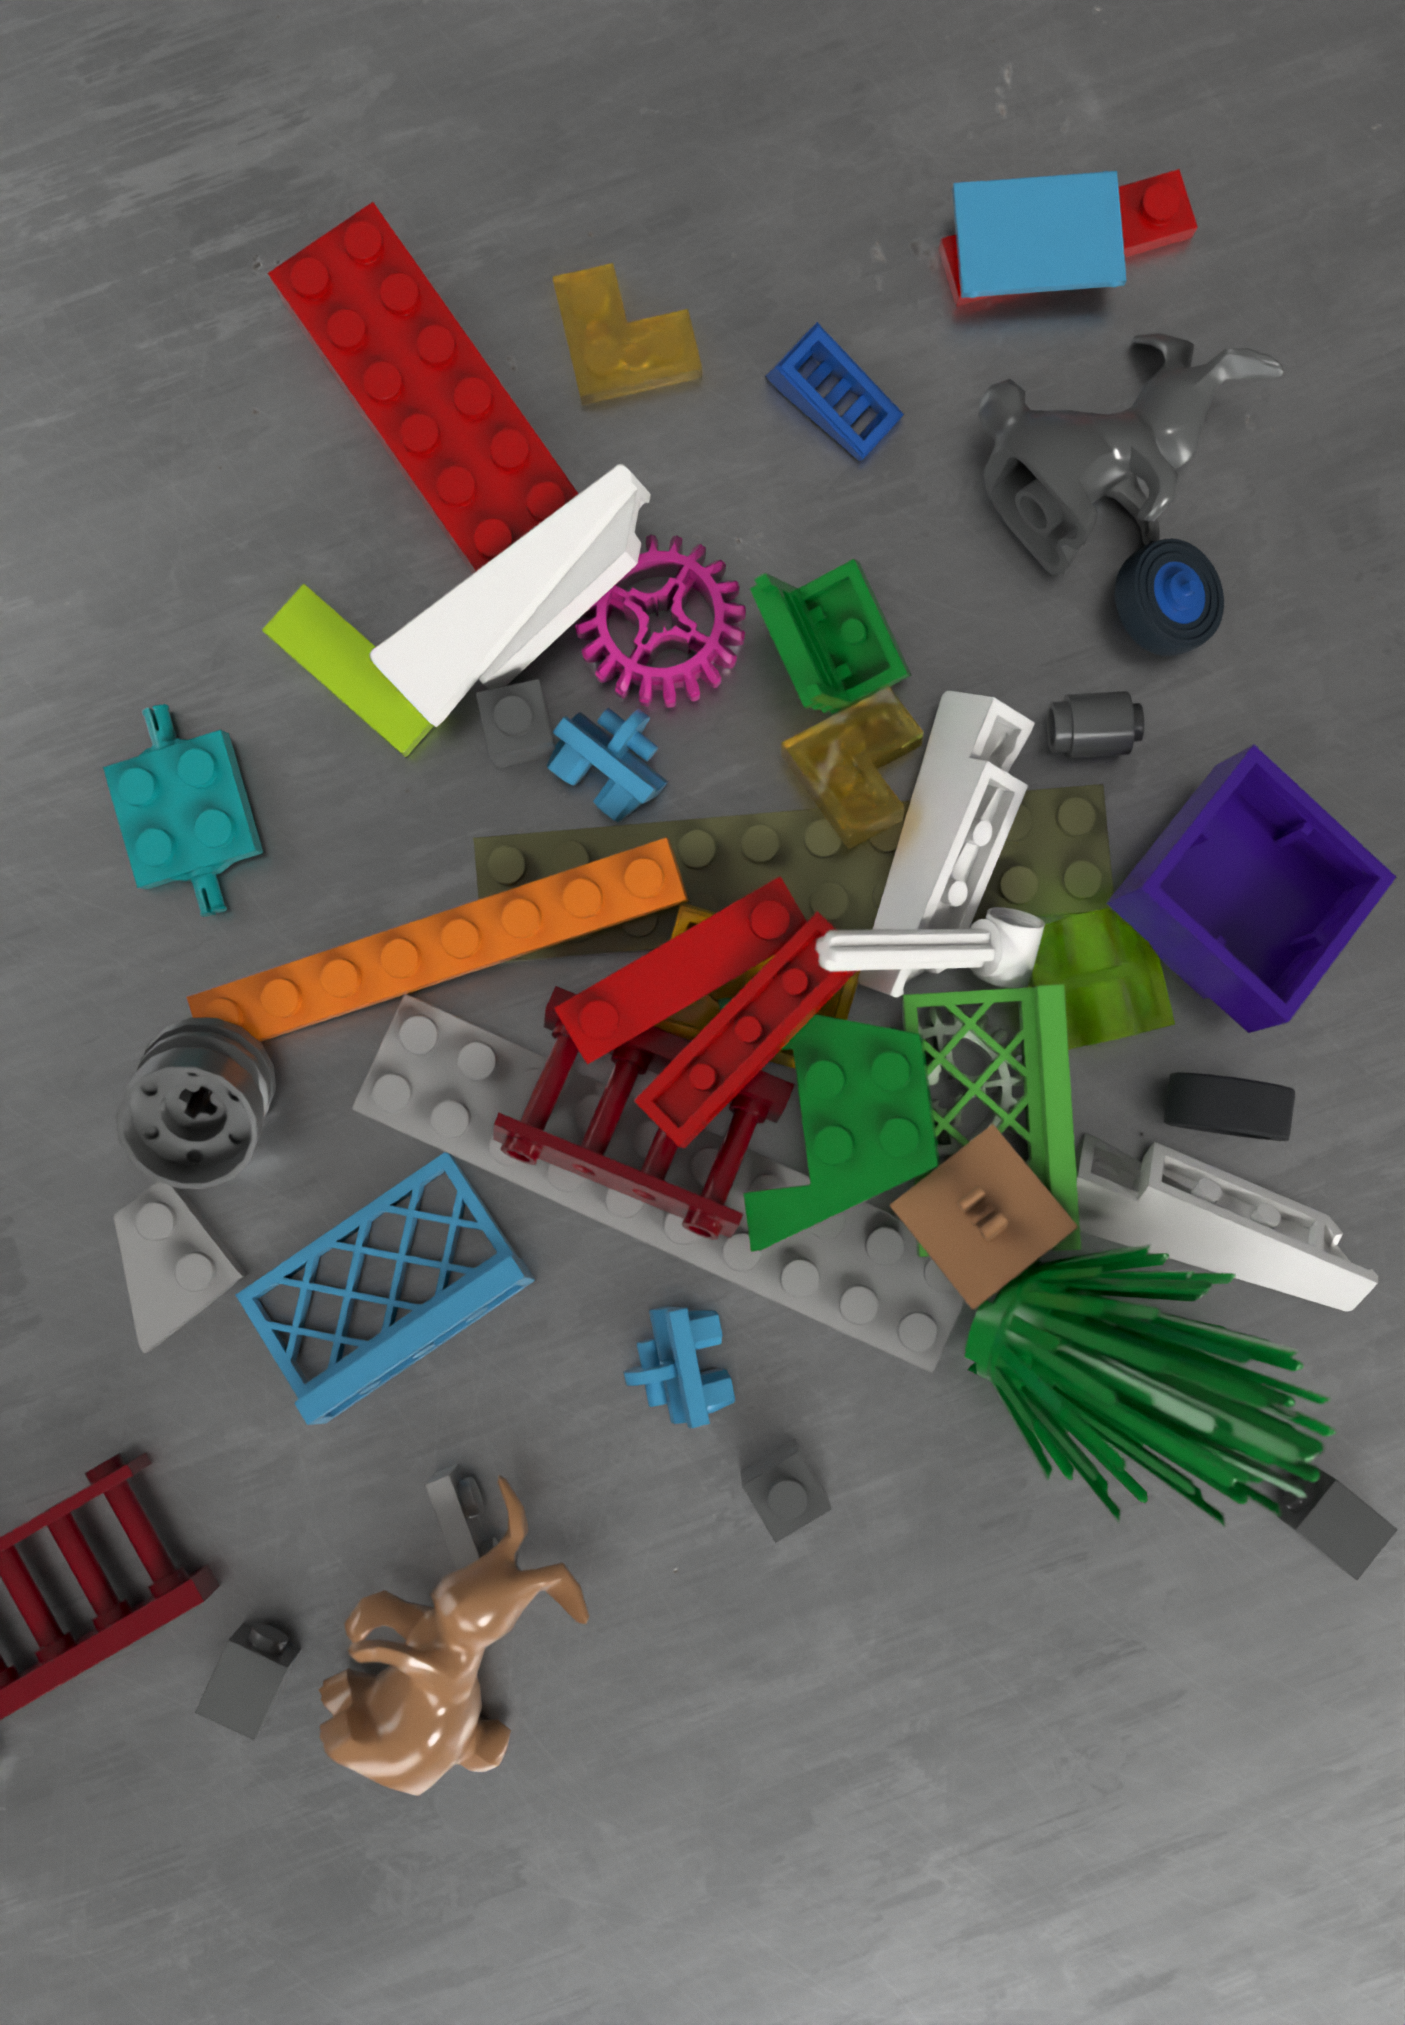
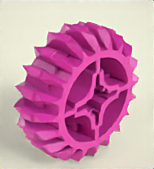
M650 534L646 537V552L639 554L637 565L583 614L590 619L579 622L575 625L578 638L593 640L581 651L585 662H597L605 659L595 672L596 678L600 683L608 682L617 674H620L615 687V693L618 697L624 699L629 695L633 686L637 685L640 686L639 703L641 706L648 707L652 702L653 690H662L664 704L667 708H671L676 705L675 689L684 687L687 697L694 702L700 699V689L696 681L698 678L701 677L713 688H717L721 684V676L713 663L724 668H734L737 656L726 646L743 645L745 631L730 624L738 623L746 618V607L739 603H728L739 594L740 586L736 580L718 583L726 572V564L721 559L713 561L705 568L702 566L706 558L705 546L698 544L687 557L682 555V538L676 535L670 540L669 551H659L657 537ZM669 577L665 586L654 593H644L633 587L629 592L626 591L634 584L645 579ZM692 587L704 597L710 607L714 620L710 637L697 631V623L689 619L683 611L687 604V595ZM672 605L673 628L667 631L663 625V632H653L650 637L649 615L655 612L659 619V611L668 612ZM614 607L624 612L625 620L631 622L638 629L637 636L634 639V650L629 658L618 649L609 634V621ZM676 649L688 655L691 651L697 653L688 661L676 666L666 668L647 666L648 664L652 665L657 656L666 650Z

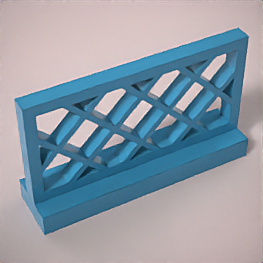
M444 1152L236 1294V1297L299 1399L294 1404L306 1424L316 1425L328 1423L536 1281L523 1259L518 1258L453 1155ZM446 1172L457 1189L452 1217L421 1212L420 1206L425 1185ZM411 1195L408 1209L395 1207ZM465 1205H467L477 1222L463 1220ZM385 1212L407 1216L399 1253L367 1247L372 1222ZM418 1219L450 1225L442 1262L410 1256ZM461 1227L483 1231L497 1252L476 1268L453 1264ZM358 1232L355 1245L342 1243ZM333 1248L354 1252L345 1290L314 1284L320 1257ZM365 1254L397 1260L389 1298L357 1292ZM408 1263L440 1269L435 1296L422 1305L400 1301ZM305 1268L302 1281L289 1279ZM451 1271L466 1274L448 1286ZM280 1284L300 1288L292 1325L272 1322L259 1301V1298ZM312 1291L343 1296L335 1334L304 1328ZM355 1299L387 1305L381 1333L369 1341L347 1337ZM398 1307L413 1310L395 1322ZM278 1331L290 1333L288 1345L285 1344ZM302 1335L333 1341L328 1369L310 1381L307 1380L296 1362ZM345 1344L359 1347L342 1359Z

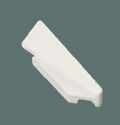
M624 464L616 465L370 652L371 660L435 727L445 720L478 679L490 690L507 686L637 565L641 542L635 534L638 511L644 503H649L651 494Z
M946 691L942 695L873 930L970 928L1028 788L1027 784L1008 774L1034 727L1035 723L995 697L956 691ZM947 968L860 970L858 982L867 988L897 998L904 994L903 988L906 982L923 972L938 974Z
M1084 1133L1077 1145L1075 1160L1080 1232L1130 1247L1151 1245L1148 1250L1150 1253H1167L1170 1259L1216 1273L1236 1274V1279L1343 1311L1355 1309L1378 1284V1275L1373 1269L1368 1270L1350 1262L1337 1246L1343 1232L1327 1214L1155 1141L1143 1156L1142 1163L1088 1133Z

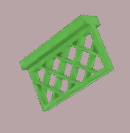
M1064 984L1028 988L901 995L903 1031L919 1034L917 1008L943 1006L963 1024L939 1052L923 1039L925 1052L932 1058L927 1064L928 1076L940 1065L967 1089L943 1117L933 1110L934 1122L937 1123L935 1125L936 1137L944 1130L962 1147L969 1143L949 1123L966 1103L975 1096L1001 1119L996 1125L1001 1134L1009 1126L1027 1142L1028 1160L1025 1163L1078 1226L1077 1230L1051 1250H1081ZM1018 1002L1020 1030L1003 1048L982 1030L976 1022L993 1003ZM981 1004L970 1017L956 1006ZM969 1030L997 1054L974 1082L970 1081L945 1058ZM1020 1042L1022 1064L1011 1055ZM1004 1061L1023 1077L1024 1095L1008 1113L980 1089ZM1024 1108L1026 1129L1014 1120ZM932 1170L912 1178L913 1186L931 1173ZM916 1240L917 1256L929 1257Z

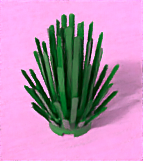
M1151 1245L1125 1247L1047 1262L1037 1260L1005 1285L992 1303L986 1300L978 1307L965 1347L964 1357L974 1362L969 1366L968 1371L991 1382L1046 1479L1049 1481L1053 1468L1046 1458L1038 1439L1063 1475L1068 1480H1072L1075 1468L1118 1522L1120 1521L1121 1510L1108 1495V1482L1067 1434L1068 1432L1140 1502H1148L1147 1491L1125 1470L1127 1460L1112 1446L1223 1526H1225L1224 1514L1203 1499L1201 1489L1194 1485L1193 1480L1143 1447L1144 1445L1236 1503L1246 1504L1248 1498L1280 1516L1281 1512L1277 1502L1247 1484L1250 1482L1261 1483L1264 1479L1297 1496L1305 1498L1306 1495L1302 1484L1270 1470L1265 1465L1278 1466L1310 1482H1315L1320 1478L1319 1469L1307 1462L1312 1461L1314 1456L1322 1454L1324 1451L1323 1443L1295 1429L1293 1425L1259 1409H1264L1326 1437L1336 1434V1430L1289 1408L1295 1406L1296 1401L1288 1394L1319 1405L1332 1399L1222 1360L1226 1359L1238 1364H1244L1252 1359L1294 1372L1304 1368L1302 1362L1291 1358L1299 1353L1297 1349L1272 1343L1260 1337L1229 1330L1220 1325L1194 1321L1160 1312V1309L1157 1307L1103 1297L1116 1296L1195 1302L1203 1294H1206L1213 1284H1229L1237 1276L1236 1274L1194 1273L1195 1271H1117L1163 1265L1169 1258L1167 1253L1146 1255Z

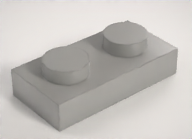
M459 1464L434 1473L426 1482L425 1487L457 1571L484 1556L498 1544V1541L494 1537L486 1539L478 1517L484 1514V1504L474 1478L468 1477L464 1479Z

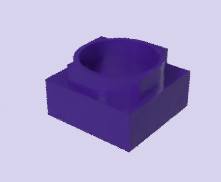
M1252 745L1215 765L1106 904L1145 938L1158 957L1203 999L1210 998L1247 1033L1289 1023L1396 879V876L1256 745Z

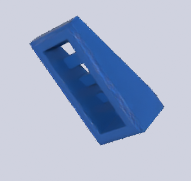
M818 322L765 375L789 401L858 461L863 460L904 415ZM812 356L820 364L805 379L797 370ZM831 373L839 381L822 397L815 389ZM850 390L858 398L840 416L833 407ZM869 406L877 415L858 435L850 426Z

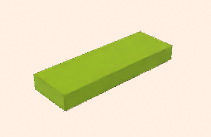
M304 583L262 629L272 641L405 758L434 727L373 663L370 658V652L376 646Z

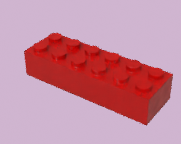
M371 202L267 273L286 309L472 574L579 494L374 202Z

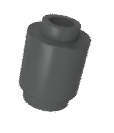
M1128 691L1066 694L1063 701L1050 702L1048 705L1047 737L1052 753L1065 752L1067 758L1129 755L1132 751L1133 743L1143 739V708L1141 703H1132Z

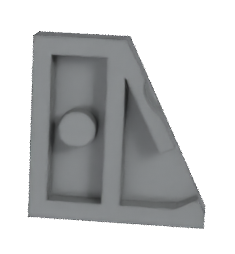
M157 1181L113 1216L138 1346L144 1354L153 1350L248 1275L182 1189Z

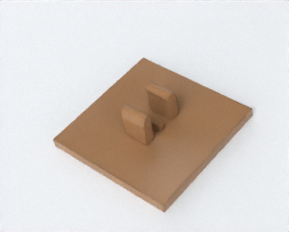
M994 1124L889 1205L973 1311L1078 1229L1077 1224Z

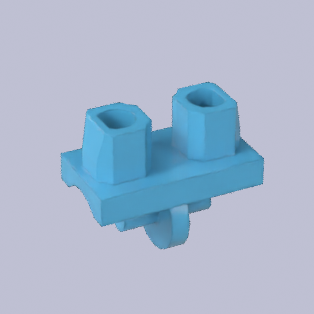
M607 708L602 713L597 723L614 737L610 736L581 712L577 713L572 719H569L567 716L563 717L552 732L560 740L556 744V749L553 750L546 765L547 768L563 781L574 786L580 783L592 765L597 767L610 779L593 802L597 808L616 822L627 818L641 804L658 797L668 783L665 778L629 751L631 749L647 762L658 749V746L641 734L648 724L650 717L640 709L636 710L626 721L610 708Z
M673 1306L649 1310L654 1339L636 1343L641 1365L623 1371L625 1384L627 1386L645 1385L649 1407L667 1403L670 1421L673 1424L687 1423L688 1428L710 1424L709 1413L718 1411L735 1402L732 1380L727 1369L716 1368L700 1372L696 1350L722 1344L723 1334L719 1314L715 1310H687L684 1307Z

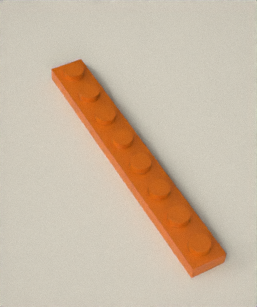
M663 838L186 998L193 1018H219L243 1027L259 1042L688 902L689 899L671 842L668 838Z

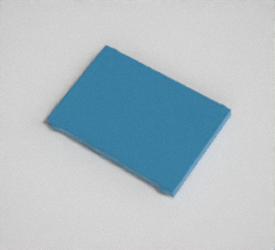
M1117 171L953 183L952 196L961 298L1101 287L1115 288L1125 285L1127 278Z

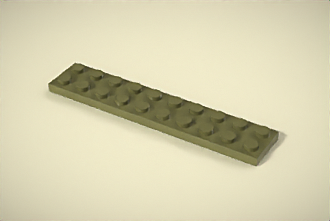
M1103 784L1026 790L971 924L977 920L986 919L988 909L994 907L1017 909L1039 918L1113 911L1106 904L1114 894ZM911 800L476 837L473 840L478 900L663 838H668L671 842L689 899L685 904L719 912L781 876L806 921L818 911L837 930H873ZM679 905L499 964L652 951L670 940Z

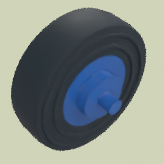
M1162 539L1138 549L1123 563L1115 583L1116 608L1125 630L1138 645L1151 653L1161 656L1184 654L1207 642L1220 626L1224 612V593L1218 573L1211 561L1201 550L1184 540Z

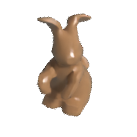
M501 1475L498 1476L497 1483L508 1511V1529L500 1543L476 1561L445 1575L430 1594L434 1607L405 1601L386 1590L361 1598L344 1622L346 1635L352 1642L348 1653L358 1662L378 1661L390 1664V1666L378 1675L348 1668L325 1679L323 1687L318 1689L322 1695L321 1702L333 1715L332 1718L319 1726L321 1730L319 1738L323 1742L325 1753L336 1763L350 1768L387 1788L419 1796L433 1786L455 1764L462 1765L469 1771L486 1772L499 1766L507 1752L511 1730L498 1719L479 1717L482 1709V1700L477 1673L485 1647L496 1642L512 1630L521 1613L539 1591L544 1590L576 1622L587 1624L589 1619L581 1586L563 1562L529 1570H520L518 1567V1552L529 1528L524 1506L507 1479ZM387 1626L397 1631L406 1642L402 1644L381 1639H364L374 1628Z

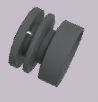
M187 1018L165 1027L148 1044L144 1056L139 1062L137 1071L134 1073L123 1095L116 1115L118 1139L132 1164L153 1180L179 1189H208L232 1180L250 1163L276 1090L274 1065L263 1044L243 1027L219 1018Z

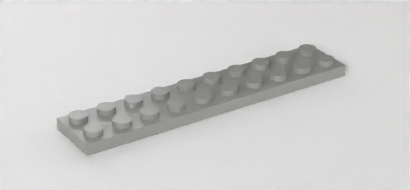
M408 994L403 995L351 1108L352 1110L928 1372H934L965 1300L930 1256H917L916 1239L898 1216L864 1201L761 1251L751 1252L743 1193L810 1184V1176L747 1148L724 1205L743 1213V1217L731 1238L720 1234L717 1240H711L685 1229L682 1226L683 1218L541 1159H538L536 1165L517 1161L500 1150L502 1143L493 1140L494 1122L498 1113L520 1121L547 1061V1057ZM571 1069L544 1131L580 1146L606 1084ZM630 1095L604 1156L640 1171L658 1125L634 1102L636 1098ZM703 1129L685 1149L678 1147L664 1181L701 1195L724 1137Z

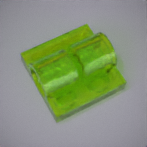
M1111 907L1070 916L1045 924L1030 979V987L1064 984L1068 1050L1176 1025L1158 955L1152 949L1150 943Z

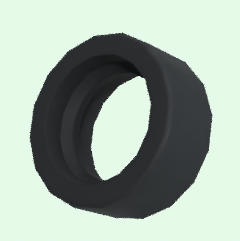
M1186 1072L1171 1073L1164 1123L1170 1126L1262 1140L1288 1141L1290 1139L1295 1090L1278 1084L1236 1077Z

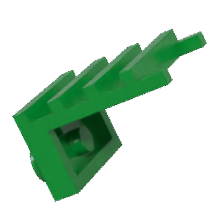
M856 559L848 561L800 588H796L767 573L754 579L756 585L749 589L804 708L812 707L815 711L821 709L823 713L830 711L831 715H836L912 676L863 568Z

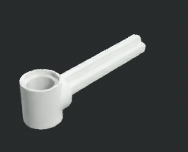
M994 907L988 909L986 919L977 920L969 929L830 930L826 933L825 937L818 939L816 950L820 954L819 963L821 967L828 971L970 968L977 978L987 983L1005 988H1026L1030 983L1045 923L1039 917L1021 910Z

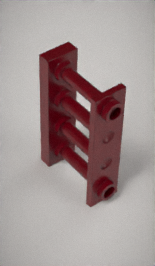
M555 986L545 1008L544 1028L552 1030L551 1035L555 1039V1043L520 1121L498 1113L494 1122L493 1140L502 1143L500 1150L517 1161L536 1165L538 1159H541L683 1218L682 1226L698 1236L717 1240L719 1235L722 1234L731 1238L741 1222L743 1213L724 1205L757 1123H764L766 1119L775 1123L778 1122L787 1106L795 1084L760 1070L729 1102V1110L734 1114L701 1195H697L664 1181L678 1146L659 1126L640 1171L604 1156L638 1074L644 1075L649 1070L659 1075L691 1042L682 1037L653 1026L607 1053L612 1055L611 1061L615 1065L580 1146L544 1131L579 1052L554 1007L577 994Z
M146 1452L128 1463H125L119 1453L84 1473L90 1485L0 1536V1577L39 1646V1649L34 1652L39 1662L20 1673L14 1663L7 1666L0 1653V1720L203 1603L220 1586L208 1564L189 1575L183 1565L176 1568L127 1481L128 1478L152 1464ZM102 1493L153 1582L148 1586L152 1596L134 1607H131L127 1598L122 1600L118 1598L71 1511ZM45 1526L49 1529L96 1614L91 1619L96 1629L75 1640L71 1631L63 1633L15 1546L16 1543Z

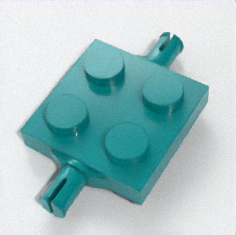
M166 704L152 706L153 709L148 707L142 710L152 746L136 757L103 767L137 888L148 890L173 881L192 882L200 916L216 915V912L222 913L227 910L216 875L222 873L234 862L263 853L229 733L220 729L192 739H177L169 706Z

